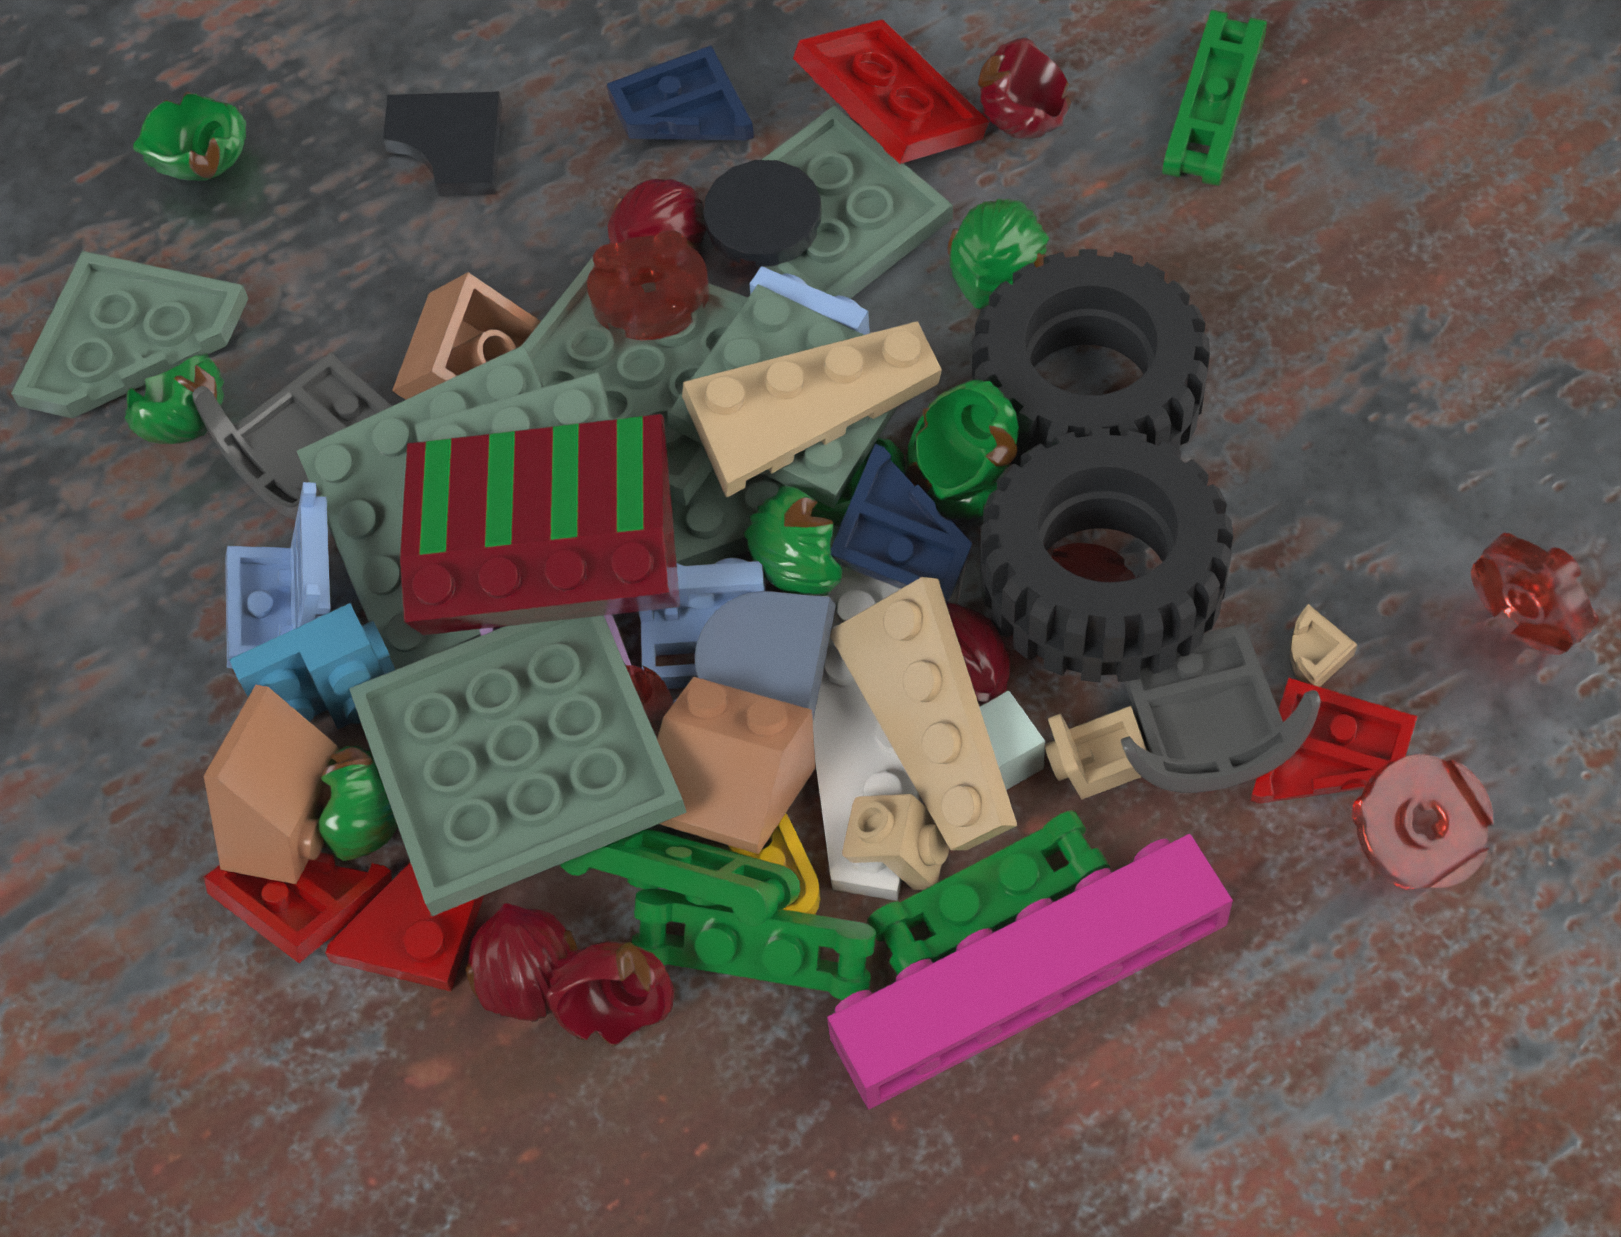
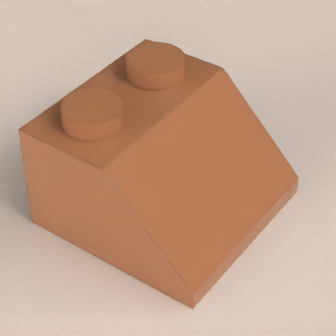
M467 272L428 294L392 391L406 400L522 346L541 321Z
M693 677L663 717L657 738L687 812L659 824L759 854L816 768L812 710Z
M255 685L204 774V781L221 870L297 884L308 860H315L323 846L324 838L319 832L318 821L331 798V787L322 781L321 774L327 766L337 763L331 758V755L338 751V747L267 686Z

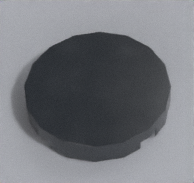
M753 160L732 167L715 180L705 197V227L712 245L726 258L741 263V259H744L746 261H755L756 266L772 267L795 259L811 247L817 236V229L822 217L821 197L814 181L798 167L778 160Z

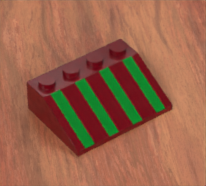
M656 414L407 443L400 548L404 622L422 635L680 607L663 415Z

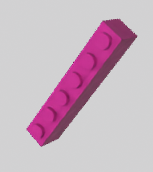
M1190 833L1172 843L1166 838L1157 840L1139 851L1134 858V862L1114 872H1111L1109 868H1104L1091 873L1077 884L1075 892L1055 902H1052L1050 898H1045L1030 904L1017 915L1016 922L994 933L991 929L987 928L969 935L958 944L956 952L935 963L931 959L920 960L902 970L897 975L895 983L873 994L870 990H862L848 996L836 1006V1013L827 1017L830 1040L867 1109L870 1110L1227 926L1233 900Z

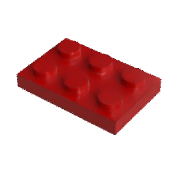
M883 19L801 39L797 44L793 59L812 77L816 84L821 86L899 164L983 139L990 121Z

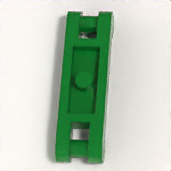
M1211 9L1168 143L1162 174L1180 178L1182 173L1201 176L1202 183L1220 187L1254 68L1263 46L1267 20L1250 17L1247 23L1228 19L1227 12ZM1190 142L1210 146L1208 154L1188 150Z
M1070 810L1051 819L1042 829L908 899L882 906L869 916L866 923L876 930V940L885 941L893 954L889 962L898 975L906 967L920 960L931 959L935 963L956 952V947L963 939L979 930L989 928L994 933L1016 922L1017 915L1024 908L1038 900L1050 898L1052 902H1055L1075 892L1077 884L1082 879L1100 869H1110V865L1099 848L1091 849L1083 836L1086 827L1077 813ZM1061 850L1069 864L1053 872L1045 858ZM924 922L932 937L924 941H916L909 929Z
M648 828L560 864L571 875L580 876L591 869H597L625 877L630 885L637 888H663L684 894L687 901L696 905H723L730 907L739 921L747 926L762 924L771 918L776 911L784 909L793 903L800 893V882L796 874L785 866Z
M643 889L636 893L634 916L640 920L639 933L632 936V944L652 952L661 960L663 965L669 964L827 991L833 997L844 1000L856 992L870 989L871 973L865 969L866 957L874 953L876 930L868 924L781 909L776 911L771 918L762 924L747 926L739 921L730 907L723 905H696L687 901L684 894L664 889ZM671 921L684 923V936L667 934L666 924ZM822 947L833 948L839 953V961L821 960Z

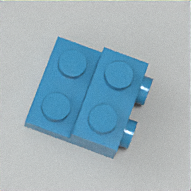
M350 603L229 659L247 697H249L255 685L267 686L309 722L314 716L328 710L337 729L351 723H361L349 688L396 670L374 621L372 620L361 626Z

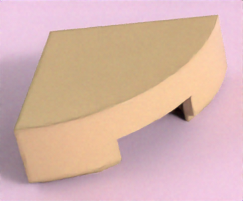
M1308 604L1295 623L1290 643L1291 665L1298 681L1321 687L1355 655L1357 644Z

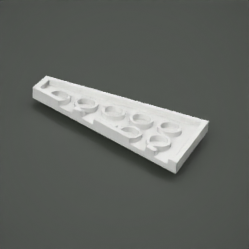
M833 525V533L830 542V548L833 545V542L836 538L840 526ZM966 563L949 603L958 604ZM841 566L843 572L840 584L828 595L823 596L830 597L836 604L831 629L897 592L900 588ZM830 637L813 721L815 763L832 890L898 901L902 882L901 878L883 862L851 863L842 855L852 804L856 797L912 794L918 799L919 793Z

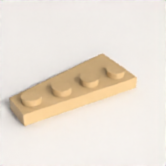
M917 321L683 382L682 398L727 498L744 489L746 480L767 469L772 474L794 461V455L819 441L826 445L845 435L847 426L866 416L875 419L938 385L942 369Z
M921 577L831 629L830 637L950 850H969L1018 826L939 580Z

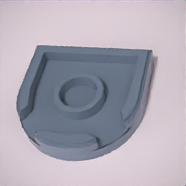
M767 591L747 593L728 601L709 618L699 635L695 650L697 677L811 709L814 721L836 604L830 597Z

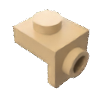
M1131 706L1071 729L1068 728L1061 714L1048 718L1055 739L1045 744L1051 767L1058 781L1066 778L1070 779L1081 800L1141 778L1128 761L1121 744L1122 738L1130 736L1137 745L1148 751L1137 717Z
M912 794L856 797L851 808L842 855L851 863L883 862L913 890H925L938 883L941 865L947 859L949 846L928 809Z

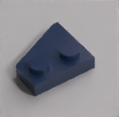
M712 46L607 83L609 99L629 139L746 141L754 138L752 121Z
M875 444L831 547V556L841 566L900 589L921 577L938 579L945 602L949 604L971 551L972 542L952 521L946 520L936 510L935 502L919 485L914 486L891 461V454L884 447Z

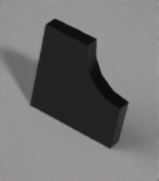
M495 91L387 95L383 134L386 151L409 155L424 163L434 175L439 196L495 194L502 114L500 93Z

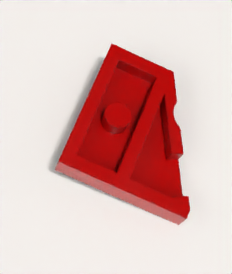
M1288 678L1278 709L1282 721L1284 722L1295 711L1304 693L1312 690L1318 692L1321 701L1318 715L1311 732L1295 754L1273 771L1256 779L1251 801L1262 804L1397 784L1418 716Z
M320 852L315 860H308L297 884L221 870L220 865L205 875L204 879L208 895L297 963H301L350 923L392 881L390 869L384 865L372 863L369 872L335 866L334 855Z
M410 862L328 944L325 954L330 963L452 991L484 895L432 916L425 904Z

